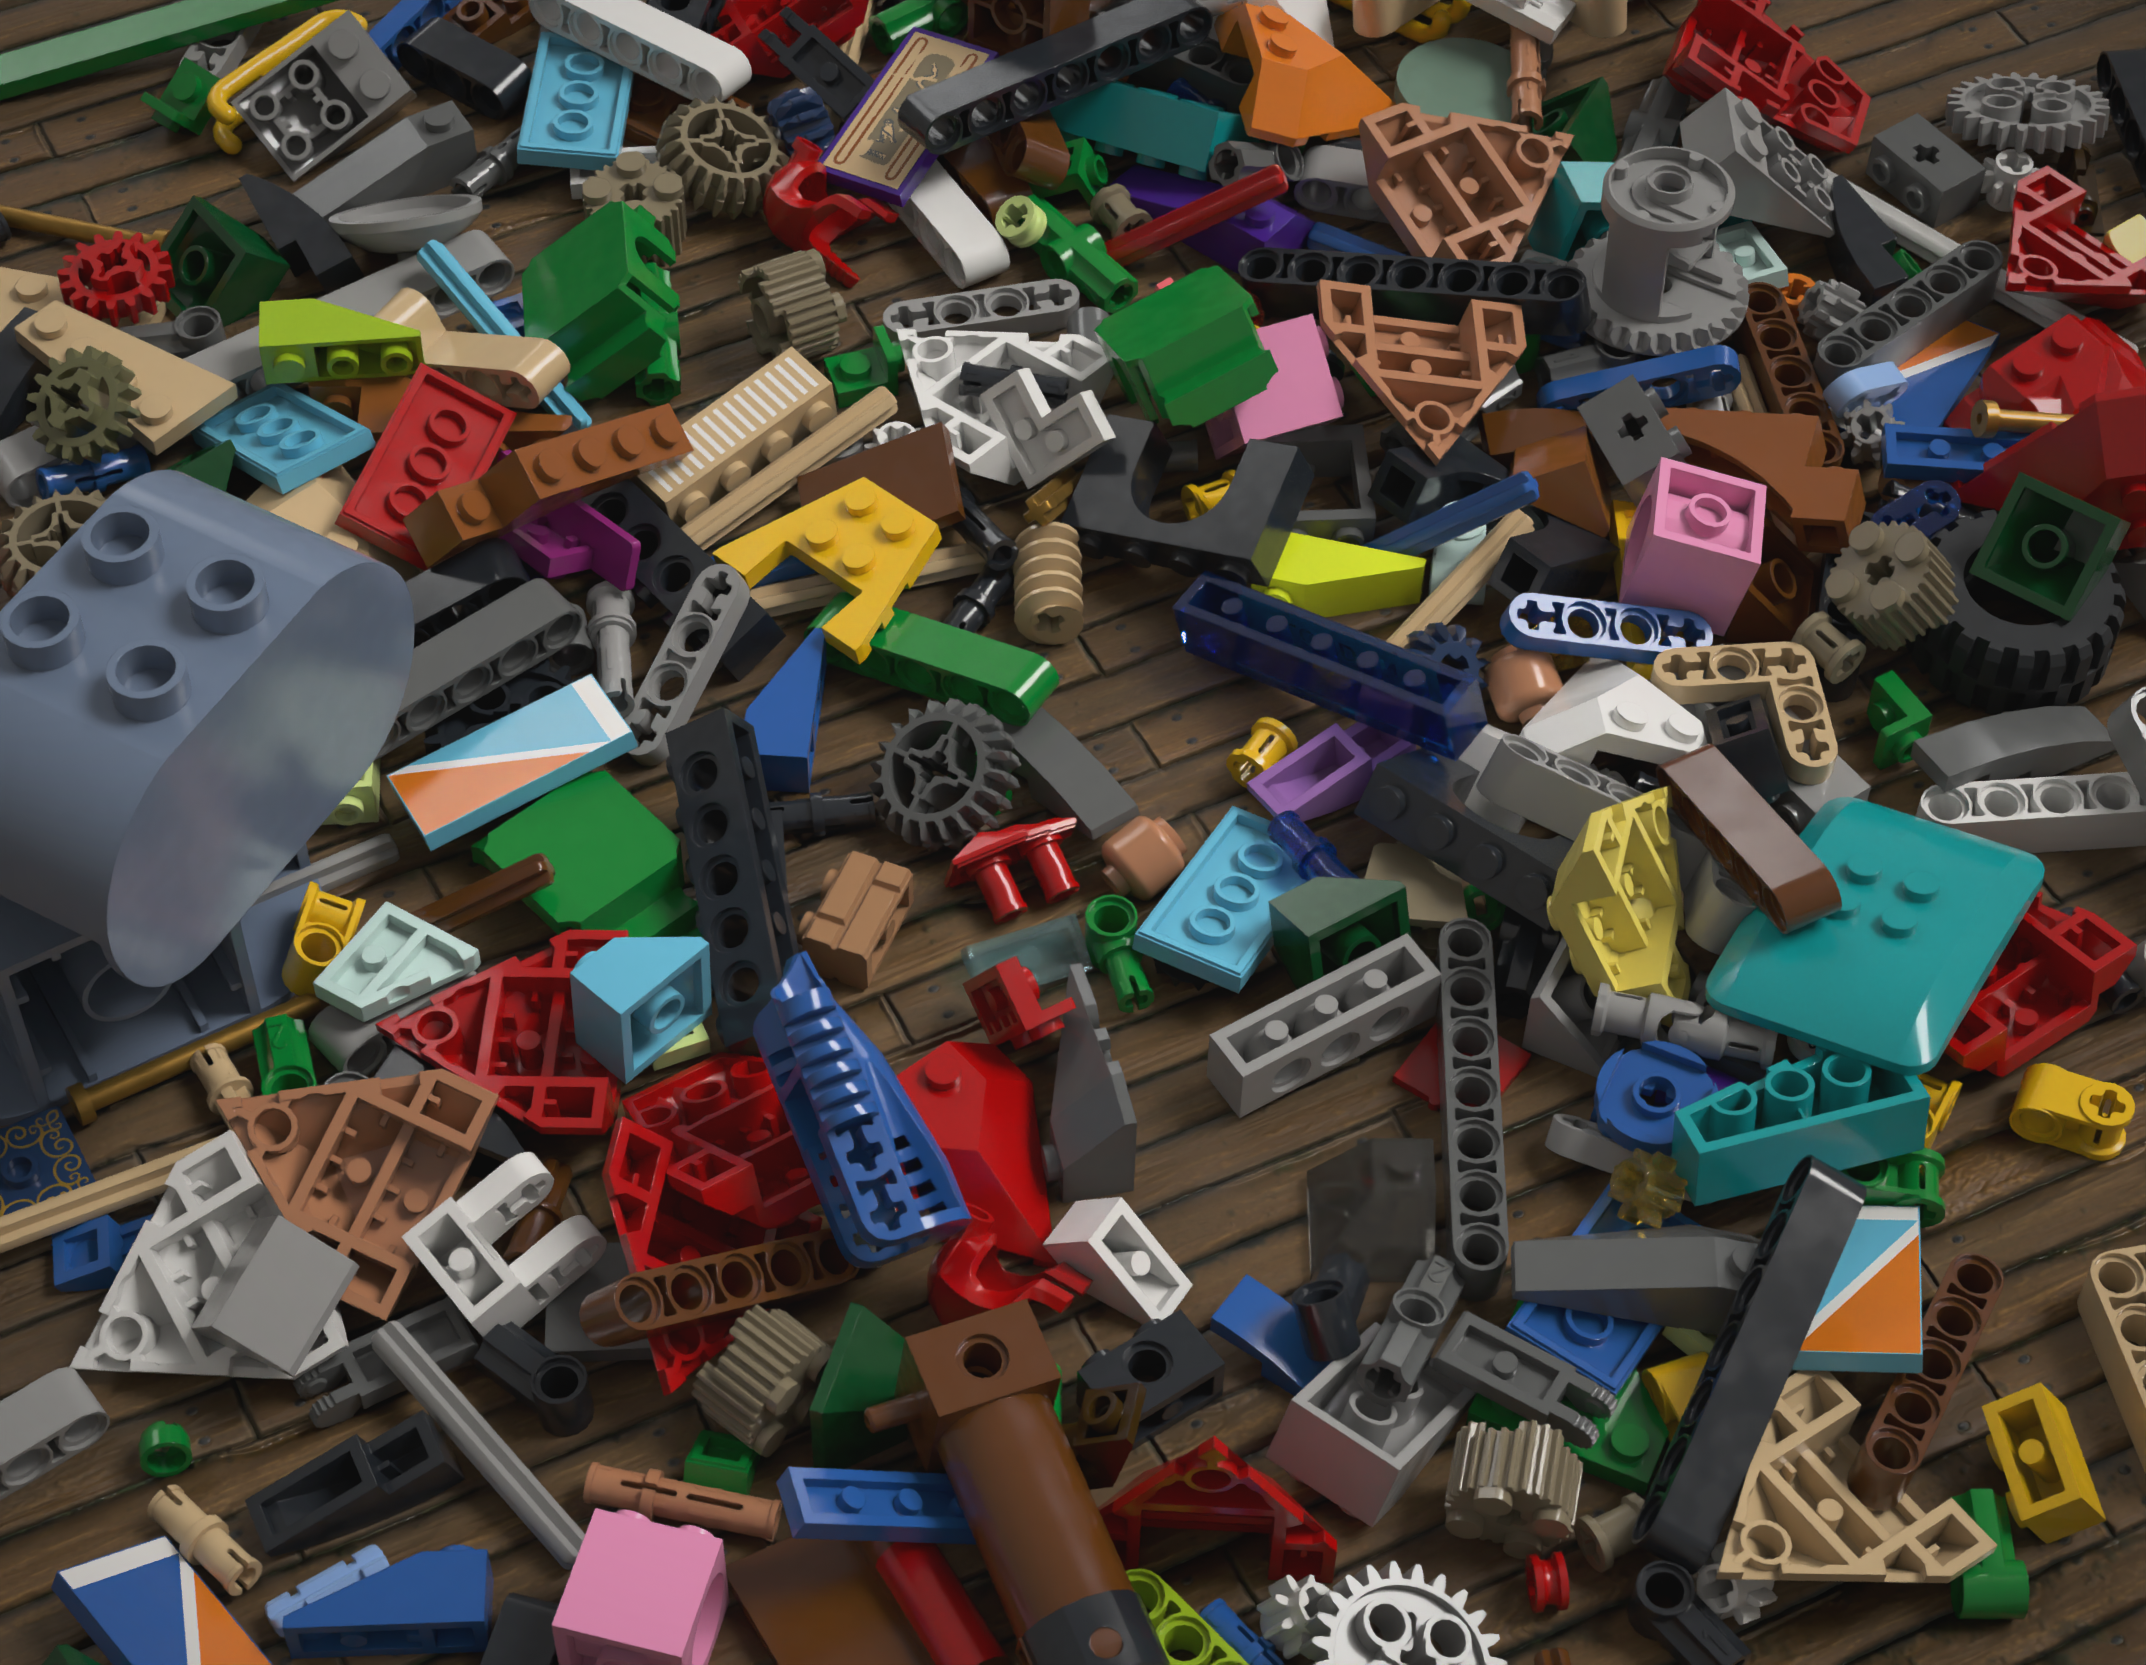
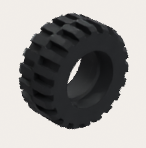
M1995 509L1981 511L1975 514L1973 520L1965 516L1948 524L1947 529L1944 528L1938 531L1929 540L1952 566L1950 570L1955 575L1952 581L1956 585L1951 590L1959 602L1956 605H1952V609L1955 612L1953 615L1946 617L1948 620L1947 625L1941 624L1936 629L1928 627L1925 629L1926 635L1922 637L1920 634H1917L1913 642L1908 638L1905 639L1907 643L1905 646L1909 652H1912L1911 659L1922 674L1929 672L1930 683L1942 693L1948 690L1955 694L1956 702L1969 708L1972 703L1985 707V713L1993 715L2001 714L2003 711L2011 712L2046 706H2066L2067 701L2073 704L2090 693L2091 687L2098 685L2105 674L2124 619L2123 611L2126 605L2125 590L2120 584L2121 577L2114 564L2111 562L2106 574L2072 621H2068L1969 573L1998 515ZM2003 600L2018 603L2036 611L2049 623L2021 625L2007 622L1989 614L1977 602Z

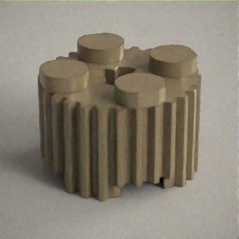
M638 151L623 152L617 156L613 166L604 165L603 171L596 170L595 177L589 176L582 184L584 219L591 216L610 201H623L633 210L641 205L656 217L654 227L669 239L675 255H681V240L686 238L687 221L682 177L676 174L675 171L668 172L667 166L660 167V162L657 161L651 164L650 160L646 159ZM656 254L649 258L645 255L640 257L643 263L651 260L657 265H668Z
M814 248L807 251L800 250L740 271V280H738L740 294H750L748 299L751 302L750 309L753 319L746 321L748 334L752 336V343L756 345L758 353L766 354L771 352V356L776 358L792 346L805 359L836 348L840 338L838 334L840 327L838 324L846 322L848 315L842 296L838 292L830 294V286L825 281L826 268L824 260L819 251Z
M1866 521L1856 526L1849 535L1848 542L1850 546L1848 548H1841L1842 556L1834 559L1837 566L1830 569L1831 575L1825 582L1827 594L1837 606V609L1874 646L1879 645L1883 650L1890 647L1893 651H1897L1899 646L1907 644L1905 639L1908 638L1913 642L1917 634H1920L1922 637L1926 635V628L1936 629L1941 624L1947 625L1948 620L1946 617L1953 615L1955 612L1952 609V605H1956L1959 602L1951 590L1956 585L1952 581L1955 575L1950 570L1952 566L1923 532L1913 525L1909 527L1906 522L1898 525L1896 521H1891L1889 526L1884 522H1881L1878 526L1873 521Z
M757 1304L753 1307L752 1311L748 1309L742 1318L736 1319L734 1326L729 1330V1333L736 1340L727 1347L723 1356L720 1357L718 1366L714 1367L708 1361L696 1375L698 1379L693 1383L695 1389L691 1392V1395L703 1403L701 1406L704 1410L703 1412L749 1448L754 1449L761 1456L767 1458L778 1449L787 1431L793 1424L798 1422L803 1427L810 1425L809 1410L833 1349L780 1308L777 1310L772 1309L768 1313Z
M1531 1420L1530 1422L1520 1421L1519 1429L1516 1428L1515 1431H1509L1506 1427H1502L1501 1431L1488 1428V1432H1485L1486 1422L1476 1423L1470 1421L1468 1422V1427L1462 1426L1461 1431H1458L1444 1505V1509H1446L1445 1527L1450 1534L1465 1539L1479 1537L1480 1540L1489 1539L1492 1540V1543H1503V1551L1517 1559H1526L1528 1554L1535 1553L1540 1557L1543 1545L1549 1547L1551 1542L1559 1544L1561 1539H1568L1569 1534L1573 1533L1583 1463L1578 1460L1577 1454L1570 1453L1571 1449L1569 1447H1563L1565 1438L1562 1435V1430L1550 1429L1551 1425H1539L1536 1420Z

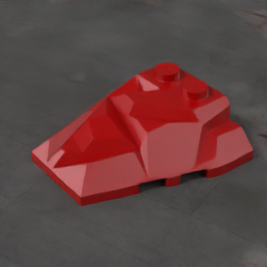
M1698 0L1696 7L1679 28L1662 73L1664 77L1669 79V82L1677 91L1686 95H1692L1700 102L1706 103L1726 87L1740 100L1744 98L1750 100L1767 123L1782 127L1791 136L1823 150L1850 154L1855 149L1871 97L1828 56H1820L1816 60L1812 59L1805 52L1804 46L1799 43L1805 34L1796 25H1791L1784 32L1765 13L1772 4L1771 1Z
M2067 314L1989 365L1982 374L1979 388L1959 402L1944 421L1943 427L1971 429V413L1978 400L1996 401L1999 409L2076 415L2079 413V403L2096 393L2146 386V368L2137 352L2100 319L2086 317L2080 320L2073 314Z
M2039 891L1944 1052L1962 1067L1977 1071L1986 1069L1996 1076H2006L2090 1021L2097 1011L2099 994L2117 983L2136 956L2137 944L2093 912L2076 906L2072 916L2043 905V893Z
M720 1052L622 1101L625 1115L629 1120L674 1142L666 1171V1181L671 1188L694 1200L727 1214H735L742 1219L769 1230L782 1228L794 1223L798 1219L799 1214L820 1204L762 1057ZM834 1176V1178L830 1182L835 1188L839 1185L836 1180V1177Z

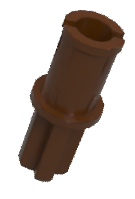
M547 1158L542 1163L553 1176L554 1184L547 1197L517 1222L508 1249L503 1256V1260H506L508 1266L563 1222V1215L560 1210L573 1174L571 1167L561 1163L557 1158Z

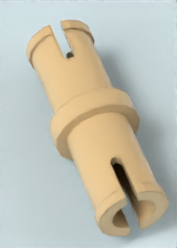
M178 1485L167 1486V1492L174 1498L173 1501L161 1489L148 1505V1517L155 1523H158L180 1544V1554L192 1565L201 1564L224 1586L230 1595L239 1596L242 1594V1588L235 1582L236 1580L248 1591L259 1579L262 1572V1564L256 1558L251 1557L229 1536V1527L217 1515H207L184 1493L181 1487Z

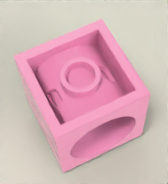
M1313 313L1256 329L1264 349L1271 351L1279 371L1273 375L1267 384V390L1205 422L1216 460L1243 453L1249 439L1264 441L1303 428L1328 425L1343 417L1341 410L1344 406L1343 390L1338 379L1331 377L1326 360L1329 354L1328 340L1321 327L1316 326Z
M1661 457L1627 528L1619 603L1690 611L1703 617L1710 625L1713 634L1724 636L1761 565L1767 486Z
M595 1508L551 1625L559 1665H708L730 1602L723 1539L716 1538L707 1530L697 1526L684 1525L675 1528L651 1522L644 1515L631 1510H619L613 1513Z

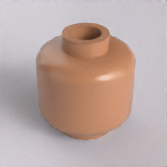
M1513 645L1507 646L1495 653L1491 658V665L1484 674V681L1489 685L1486 689L1498 718L1509 724L1521 723L1523 728L1563 687L1552 656L1549 653L1523 650Z
M1137 816L1103 843L1101 852L1106 867L1100 871V874L1116 895L1124 897L1130 893L1138 900L1149 901L1174 882L1185 869L1182 856L1187 852V848L1180 836L1163 818L1157 817L1151 820L1145 816Z

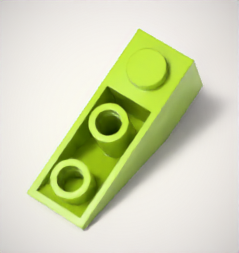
M314 298L260 302L259 351L266 385L414 375L419 364H425L420 330Z

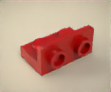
M1017 956L1007 959L962 983L990 1044H995L996 1046L1008 1040H1011L1015 1050L1065 1027L1060 1016L1077 1008L1073 998L1070 997L1042 1010L1037 1001L1040 998L1038 983L1032 972L1026 966H1021Z

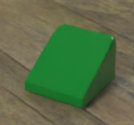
M701 1430L685 1460L683 1482L749 1495L760 1454L754 1449L749 1448L734 1435Z

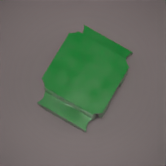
M623 201L608 202L533 257L522 274L525 337L547 339L556 344L565 353L570 363V372L568 373L565 390L580 402L592 398H604L662 357L661 349L666 342L663 332L667 318L626 286L629 281L669 314L671 312L675 313L680 307L679 294L655 276L640 258L643 255L649 258L656 254L670 267L676 263L675 251L669 239L654 227L656 217L641 205L633 210Z
M1218 265L1200 268L1106 317L1094 329L1115 378L1127 400L1131 404L1138 402L1146 420L1156 424L1159 423V418L1144 387V382L1147 383L1162 418H1169L1172 426L1191 425L1194 428L1267 390V384L1273 375L1279 371L1271 351L1264 349L1251 317L1259 314L1252 296Z
M606 770L589 771L556 788L471 846L473 862L481 864L491 874L536 853L546 855L556 873L553 884L521 900L558 935L567 931L566 927L572 926L573 930H628L629 937H683L685 933L691 931L696 925L695 915L697 910H699L698 902L685 895L682 890L685 886L680 839Z

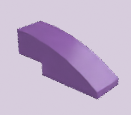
M1380 706L1346 730H1343L1337 723L1333 724L1247 782V790L1282 826L1307 821L1359 801L1377 763L1416 750V741Z

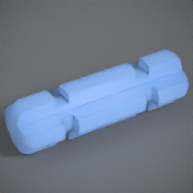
M376 1544L368 1545L351 1555L354 1560L353 1562L346 1565L342 1560L295 1586L298 1593L290 1596L286 1591L267 1602L264 1606L265 1613L273 1630L280 1637H285L282 1629L283 1616L389 1567V1562L382 1550Z

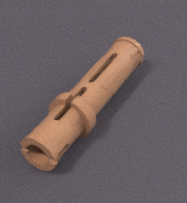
M1509 24L1511 76L1507 80L1506 92L1508 97L1511 96L1512 101L1511 123L1527 126L1528 133H1533V117L1536 131L1540 130L1543 126L1541 102L1546 94V81L1544 78L1542 79L1540 39Z
M594 1461L589 1467L583 1493L584 1503H595L635 1511L647 1517L651 1522L657 1516L701 1525L711 1529H720L763 1538L769 1542H773L776 1537L782 1511V1500H769L720 1488H711L664 1478V1471L650 1468L648 1473L644 1474L600 1465L599 1462Z

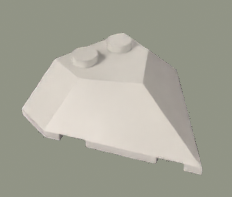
M896 329L925 427L942 422L948 428L955 465L972 474L1014 486L1023 479L1009 453L1007 436L998 432L981 397L959 395V384H963V380H960L963 363L970 362L971 364L1010 369L1012 365L1023 366V369L1029 367L1031 372L1035 374L1061 378L1069 377V389L1065 391V393H1068L1067 401L1080 392L1092 390L1099 405L1114 374L1101 345L1079 334H1060L1058 342L1029 341L1028 333L946 330L945 337L931 336L918 338L916 329Z
M1591 657L1525 725L1519 735L1588 768L1597 750L1661 765L1702 746L1712 744L1699 719L1640 674L1617 660Z
M229 1130L175 1163L165 1182L168 1185L166 1192L151 1220H145L99 1309L102 1315L85 1347L80 1345L69 1368L76 1370L295 1380L349 1347L339 1302L294 1377L198 1334L191 1328L258 1218L280 1215L284 1218L234 1131Z

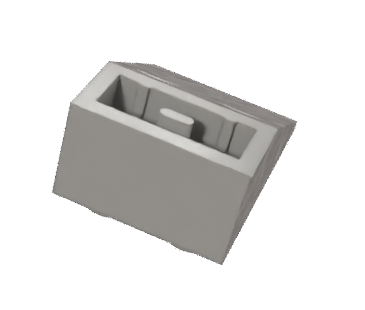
M347 10L231 101V104L295 183L380 127L418 96L356 17Z
M1725 87L1679 123L1683 148L1698 152L1712 159L1731 177L1735 186V202L1733 211L1729 216L1828 238L1835 234L1831 213L1834 205L1827 191L1825 179L1828 178V173L1825 166L1815 155H1805L1798 149L1790 135L1782 127L1776 126L1773 128L1767 123L1750 100L1746 98L1740 100Z

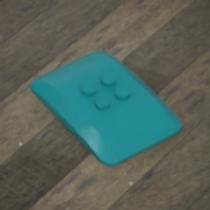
M1852 797L1832 799L1820 808L1799 835V838L1824 863L1833 876L1842 900L1841 910L1793 932L1783 934L1753 902L1751 906H1756V908L1742 919L1708 976L1705 986V997L1713 1009L1725 1015L1894 1073L1920 1075L1930 1071L1937 1064L2039 892L2043 883L2045 868L2035 855L2011 846Z

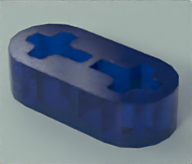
M1930 480L1879 509L1870 521L1875 522L1878 526L1881 522H1884L1887 526H1889L1891 521H1896L1898 525L1906 522L1909 527L1911 525L1915 526L1930 539L1938 531L1944 528L1947 529L1948 524L1955 521L1961 509V500L1957 491L1950 484L1940 480ZM1926 502L1931 505L1939 502L1944 507L1941 514L1933 511L1922 518L1918 515Z

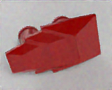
M1052 818L1036 824H1020L999 831L978 832L951 861L944 880L945 887L953 888L969 881H977L996 925L1014 920L1027 912L1028 906L1023 901L1008 867L1017 864L1021 860L1029 861L1045 895L1047 904H1054L1071 897L1079 891L1080 885L1076 882L1059 845L1064 839L1072 836L1077 824L1076 818Z

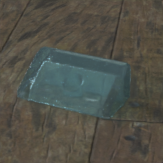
M1076 913L975 943L960 950L970 978L1014 956H1017L1022 967L1026 966L1032 972L1038 986L1068 977L1070 965L1082 963L1085 972L1093 969Z

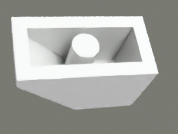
M1122 1197L1076 1201L1043 1243L1045 1249L1058 1264L1066 1262L1078 1272L1094 1280L1086 1292L1087 1294L1141 1324L1156 1318L1163 1320L1170 1316L1193 1286Z

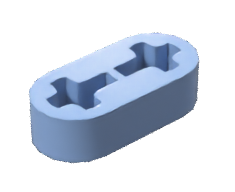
M1884 362L1856 368L1844 373L1828 385L1822 396L1838 418H1844L1843 414L1845 411L1852 412L1854 410L1858 412L1862 409L1863 402L1866 399L1871 402V406L1879 408L1882 404L1885 406L1892 403L1906 391L1909 384L1894 362Z

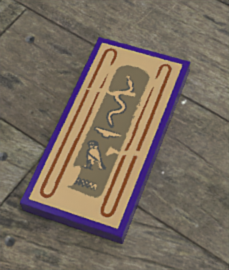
M913 26L818 161L826 166V182L904 207L939 155L929 152L899 126L897 119L901 104L914 92L998 58L999 53Z

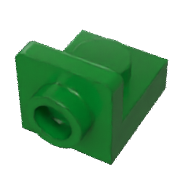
M184 57L160 99L144 91L140 100L155 109L151 118L169 130L178 133L181 126L200 135L212 116L208 110L207 96L210 89L220 78Z
M1082 137L1065 142L1070 154V164L1064 181L1057 189L1049 190L1028 183L1036 197L1040 199L1078 189L1090 206L1095 194L1104 188V184L1108 181L1106 163L1102 156L1096 155L1086 138Z
M884 325L873 327V347L823 358L824 374L832 383L834 398L838 408L852 406L879 386L886 387L894 396L899 395L898 373L905 371L904 356L899 342L890 341Z
M1893 670L1874 678L1866 711L1871 725L1879 733L1872 761L1877 768L1882 770L1898 762L1907 763L1912 761L1913 759L1910 756L1914 740L1928 735L1933 716Z

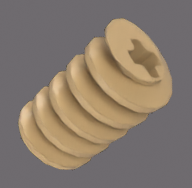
M1051 522L1047 526L1041 527L1038 523L1026 528L1014 541L1019 551L1013 565L1015 591L1014 622L1021 634L1039 644L1058 645L1068 643L1076 638L1083 629V586L1081 584L1082 569L1080 567L1082 554L1077 544L1080 536L1077 530L1068 524Z

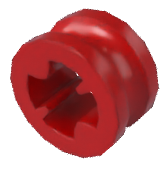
M1552 1552L1547 1560L1540 1559L1537 1553L1528 1554L1525 1560V1577L1529 1604L1533 1613L1544 1612L1546 1605H1554L1557 1611L1568 1610L1570 1599L1569 1579L1562 1552Z

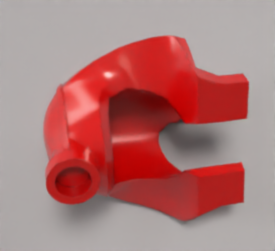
M796 136L792 144L795 150L788 163L776 171L766 185L763 198V214L766 216L770 230L782 243L795 252L800 250L807 251L813 248L819 251L824 260L826 273L832 278H836L845 287L852 288L860 280L859 276L852 272V269L847 267V264L842 262L841 258L831 251L830 245L846 233L867 223L875 215L884 222L895 223L899 214L879 199L862 198L857 200L851 195L844 194L829 196L826 189V166L818 162L823 150L813 142Z
M966 1203V1206L972 1218L971 1223L963 1230L952 1235L937 1251L927 1273L928 1303L931 1304L934 1313L942 1325L1027 1299L1028 1302L1034 1300L1046 1304L1062 1313L1068 1309L1075 1296L1051 1282L1054 1281L1082 1297L1094 1281L1078 1272L1066 1262H1062L1033 1276L1006 1271L997 1259V1234L989 1232L994 1222L993 1216L984 1209L970 1203Z

